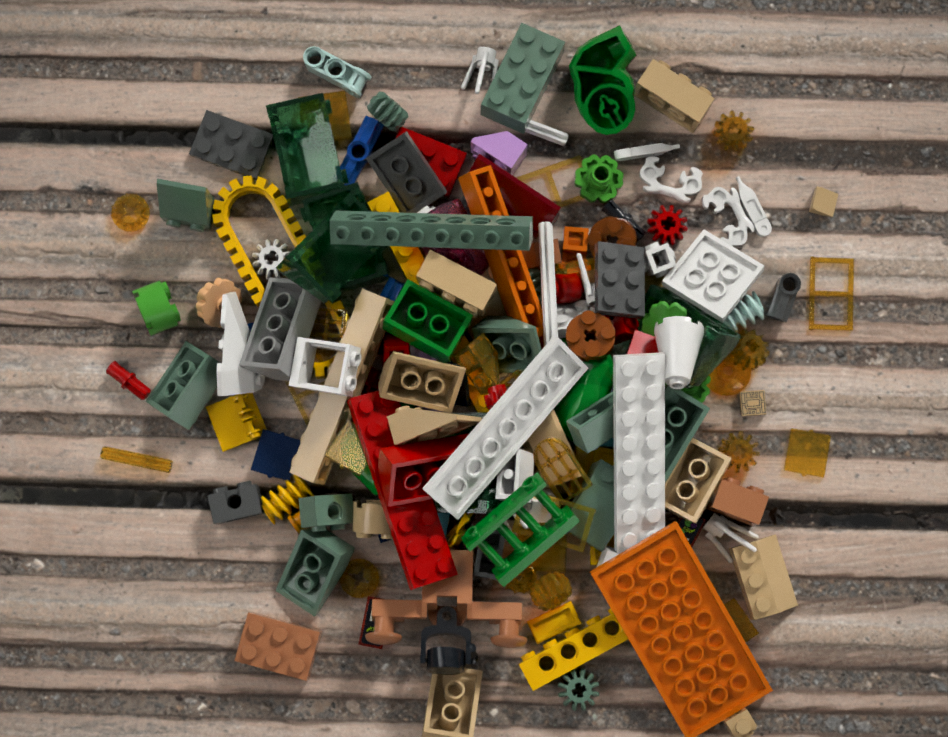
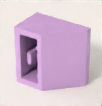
M508 131L474 137L471 140V153L475 160L481 154L511 175L515 173L527 155L528 144Z

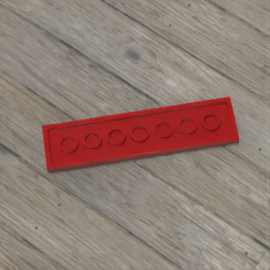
M379 391L349 398L347 403L410 590L458 575L433 499L387 507L378 473L380 448L398 446L394 444L387 416L396 413L395 409L401 407L400 402L380 398Z

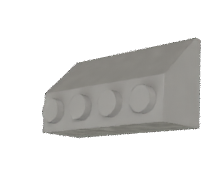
M269 277L239 366L274 380L289 381L297 337H310L324 293L310 280Z

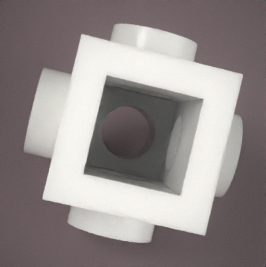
M658 242L645 246L644 263L647 276L655 274L656 278L667 275L670 272L669 268L677 266L675 253L668 243L660 246ZM653 257H656L658 259L657 265L655 264Z

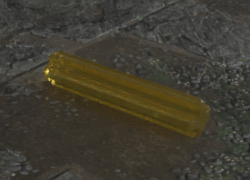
M106 446L102 447L100 458L104 460L170 473L173 466V461L169 459Z

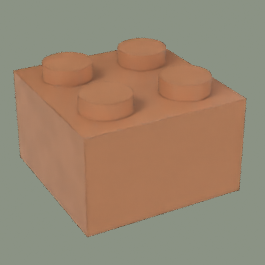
M727 477L721 479L706 509L751 526L759 525L769 496L763 495L764 490L758 487L750 486L745 488L740 486L741 481Z

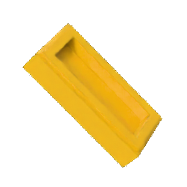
M572 601L526 621L537 644L582 624Z

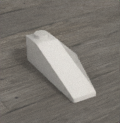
M236 292L225 293L222 295L220 321L222 329L225 330L221 340H219L218 347L222 349L223 356L222 363H217V396L254 393L262 389L265 376L239 366L250 330Z

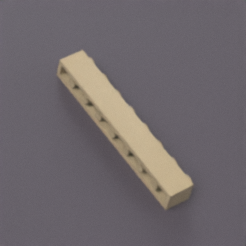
M362 289L356 297L355 308L351 317L346 322L343 338L339 341V343L361 348V362L357 368L356 388L353 391L352 397L319 392L316 406L309 416L310 421L307 429L301 436V444L297 454L294 455L291 461L290 473L311 483L325 485L340 448L341 440L352 418L347 400L361 395L386 332L382 329L383 320L395 301ZM337 351L334 361L328 368V376L324 386L339 387L345 352Z

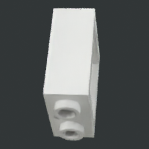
M297 337L288 386L352 397L357 385L356 374L361 362V348L350 344ZM317 348L345 352L338 388L310 383Z

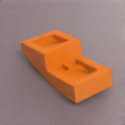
M564 227L560 273L575 272L581 279L577 253H581L583 262L586 265L589 228Z

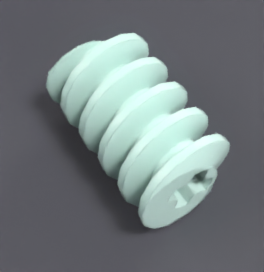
M752 291V297L745 294L743 301L740 300L723 323L712 316L710 317L716 330L728 338L730 337L729 329L738 333L737 325L740 324L746 329L747 320L753 325L756 324L755 316L764 320V309L755 291Z

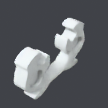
M655 156L647 157L639 173L641 180L649 185L643 186L644 192L662 194L673 197L681 203H689L691 199L686 196L695 195L701 190V177L703 173L698 168L691 167L690 172L692 176H686V172L683 171L679 178V183L683 187L672 188L662 185L657 181V178H661L665 171L664 165L661 168H657L654 165L659 162V158Z
M716 187L708 195L703 196V208L707 210L709 204H712L715 207L713 213L717 214L724 209V204L732 207L738 220V227L736 228L734 225L726 226L722 232L728 233V239L724 237L720 239L733 247H740L747 241V229L750 233H753L755 230L754 225L746 216L740 204L737 190L731 188L730 195L724 188Z

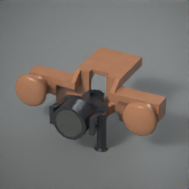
M450 550L458 575L423 586L422 600L372 599L371 616L372 621H374V632L367 633L365 635L366 640L378 645L399 643L402 636L394 633L395 622H405V619H427L428 613L432 626L425 627L421 632L420 666L421 668H426L427 663V672L437 675L461 674L464 672V664H466V669H471V665L478 661L476 646L471 643V631L462 626L466 621V616L467 620L489 621V624H499V635L490 638L495 646L517 648L525 645L528 639L519 636V625L522 624V603L472 601L473 550ZM437 597H457V606H437ZM448 615L451 619L444 620L443 618ZM440 635L460 637L466 641V653L464 650L455 647H433L427 650L426 658V642L429 638Z

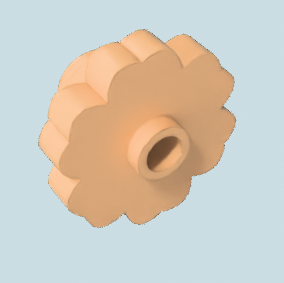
M216 278L214 283L207 282L197 294L198 302L196 303L197 315L204 319L205 324L221 328L223 294L236 292L239 302H242L241 290L234 286V282L228 279Z

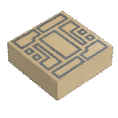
M764 390L739 392L741 417L766 415Z

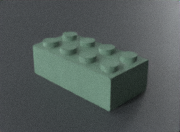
M521 22L481 103L480 115L524 134L564 54L565 41Z

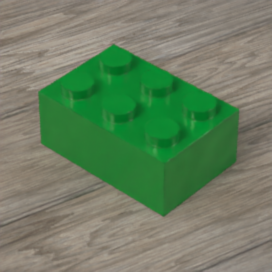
M407 280L383 320L382 329L433 358L448 364L469 328L473 315L416 283Z

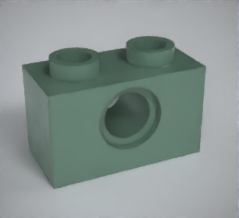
M352 494L299 498L301 528L311 527L312 532L326 531V526H330L331 530L345 529V524L353 523Z

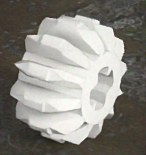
M268 239L265 240V248L258 244L256 247L260 253H252V257L258 259L252 263L254 268H259L257 271L258 275L261 276L266 272L267 280H269V277L272 278L273 273L276 278H280V271L287 275L289 272L285 266H293V262L287 260L293 256L292 252H285L288 245L284 243L279 247L280 241L278 239L274 240L273 246H271ZM275 255L278 261H273L272 265H270L267 259Z

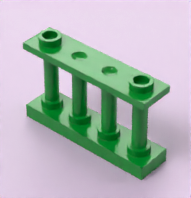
M538 472L526 478L516 491L479 523L467 529L464 536L461 537L469 551H472L477 546L495 564L492 572L503 587L580 522L568 505L559 509L542 490L547 484ZM534 496L552 515V518L544 525H540L523 507ZM514 513L533 531V534L524 542H521L504 524ZM495 530L514 548V551L506 558H502L485 540Z

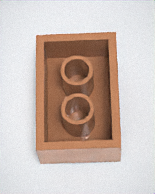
M248 612L234 661L307 681L310 678L322 631L255 612Z

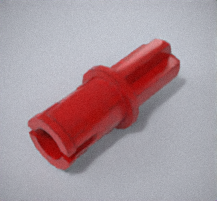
M117 361L112 362L108 366L106 373L121 384V388L128 389L140 400H145L149 396L151 389L138 380L135 373L128 372Z

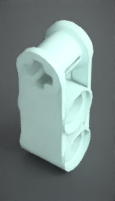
M309 47L303 54V60L308 71L340 87L354 97L360 98L362 96L361 91L364 85L372 78L363 69L353 66L319 47ZM313 56L321 58L317 64L309 63V59ZM334 67L342 69L339 75L334 76L330 74V70Z

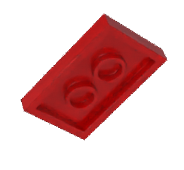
M400 127L396 138L404 132H408L447 190V193L443 196L449 198L467 153L407 128Z

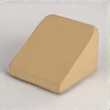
M817 186L813 192L809 212L833 218L838 194Z

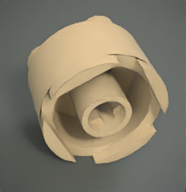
M360 500L353 501L352 531L356 532L357 538H371L373 534H381L382 539H393L380 500H366V503H362V505H360Z

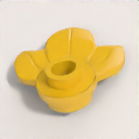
M474 507L468 514L465 513L458 526L454 524L447 534V537L450 538L448 541L449 548L452 545L458 546L461 543V537L467 531L464 526L477 511V507Z

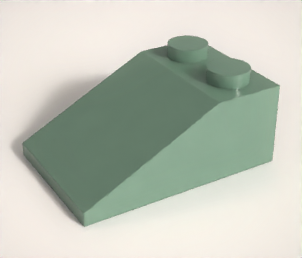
M157 179L160 217L166 222V225L180 228L181 224L190 226L191 230L204 232V229L211 230L213 223L212 215L215 213L213 210L215 199L206 187Z
M486 316L472 327L484 372L522 373L542 350L536 326L510 316Z
M602 459L590 466L569 507L580 522L568 531V533L600 552L604 550L614 535V466Z
M311 527L302 529L276 588V592L315 617L346 570L355 547L327 529L326 531L312 532Z

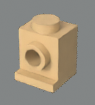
M746 708L723 720L732 737H750L754 734L753 731L757 727Z

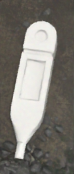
M658 143L632 147L630 149H619L614 151L616 161L658 156L670 150L680 148V144L667 145Z
M738 176L736 180L739 184L740 202L748 218L752 221L757 235L767 237L772 231L771 224L766 218L767 216L755 192L742 183Z

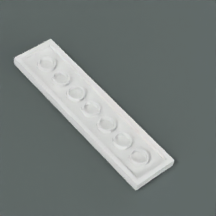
M554 335L422 489L453 517L459 520L587 371L588 367L560 338Z
M662 352L613 355L614 551L616 553L624 552L665 527V354Z

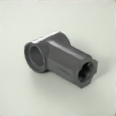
M787 273L778 279L766 316L787 323L797 292L801 288V280L796 274ZM784 279H791L794 282L793 291L784 289Z

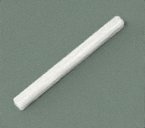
M550 222L538 224L544 347L554 335L558 337L553 225Z

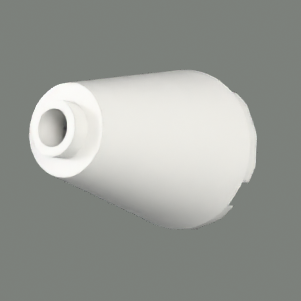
M690 317L663 318V323L659 325L658 322L655 323L654 334L658 353L662 352L665 354V383L673 389H682L690 383L704 336V326L699 321L698 325L692 323Z

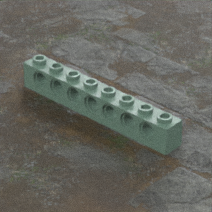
M335 211L329 220L331 244L530 251L533 241V216Z

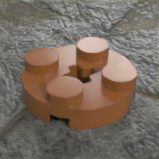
M613 216L604 217L596 222L587 237L588 247L594 258L595 244L598 241L607 242L608 235L618 237L616 244L636 246L637 235L633 226L627 220Z
M589 310L584 311L573 318L567 326V347L581 361L602 360L613 350L615 329L610 320L605 316ZM587 332L595 333L596 340L585 341V334Z

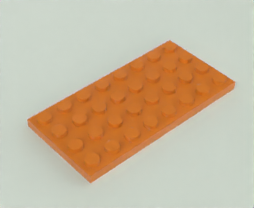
M676 521L590 571L591 576L684 737L700 735L773 691Z

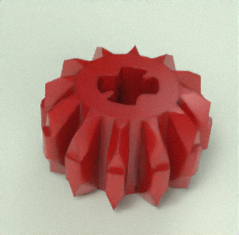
M661 205L659 207L660 213L655 210L651 212L653 218L648 219L647 224L653 227L648 228L647 233H656L652 241L655 242L658 238H661V245L666 244L668 239L671 246L675 245V238L682 241L684 237L681 233L687 232L688 228L682 225L687 222V218H679L682 213L681 209L673 213V205L669 206L668 211ZM665 221L671 222L670 226L673 225V227H670L669 230H665V225L662 226L661 224H664Z

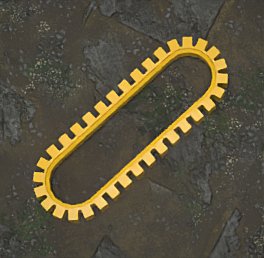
M252 175L243 176L242 186L237 178L228 182L232 191L230 192L225 187H222L218 195L224 201L214 200L213 210L218 214L212 215L213 223L216 227H221L216 232L223 242L226 241L223 245L230 255L238 252L230 256L236 268L245 265L237 269L243 281L252 278L244 283L249 293L252 294L259 291L251 296L257 307L260 306L265 288L236 236L229 219L233 203L239 197L246 194H259L267 198L272 204L313 283L324 293L322 299L339 329L342 340L346 322L350 317L348 314L341 317L338 316L346 310L340 300L333 304L331 303L339 297L333 287L326 291L324 290L332 284L326 274L317 277L325 271L319 260L310 264V262L318 258L312 247L303 251V249L311 245L305 234L296 238V236L304 232L298 221L289 225V223L297 219L291 208L282 212V210L290 207L284 195L279 196L281 194L280 190L273 183L269 186L267 179L259 176L256 184ZM335 355L327 361L321 363L314 362L313 371L315 370L317 379L327 378L326 369L334 361Z

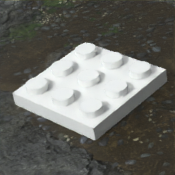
M703 230L678 260L677 266H674L662 280V286L723 323L762 274L765 266L708 231Z

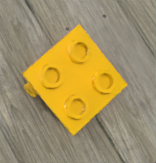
M253 393L237 394L206 406L223 452L260 438L263 429H266Z

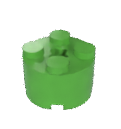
M159 280L132 291L145 325L149 329L150 336L178 326L177 322L181 321L180 314L176 305H170L169 299H172L166 281L161 283Z

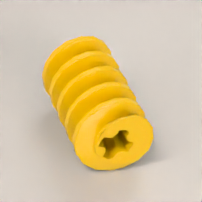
M293 475L295 483L290 482L288 479L285 480L287 488L284 489L278 485V494L270 490L269 500L261 496V506L274 525L276 524L275 516L280 520L284 519L283 510L290 515L292 513L291 505L299 509V498L308 497L307 494L315 496L303 478Z

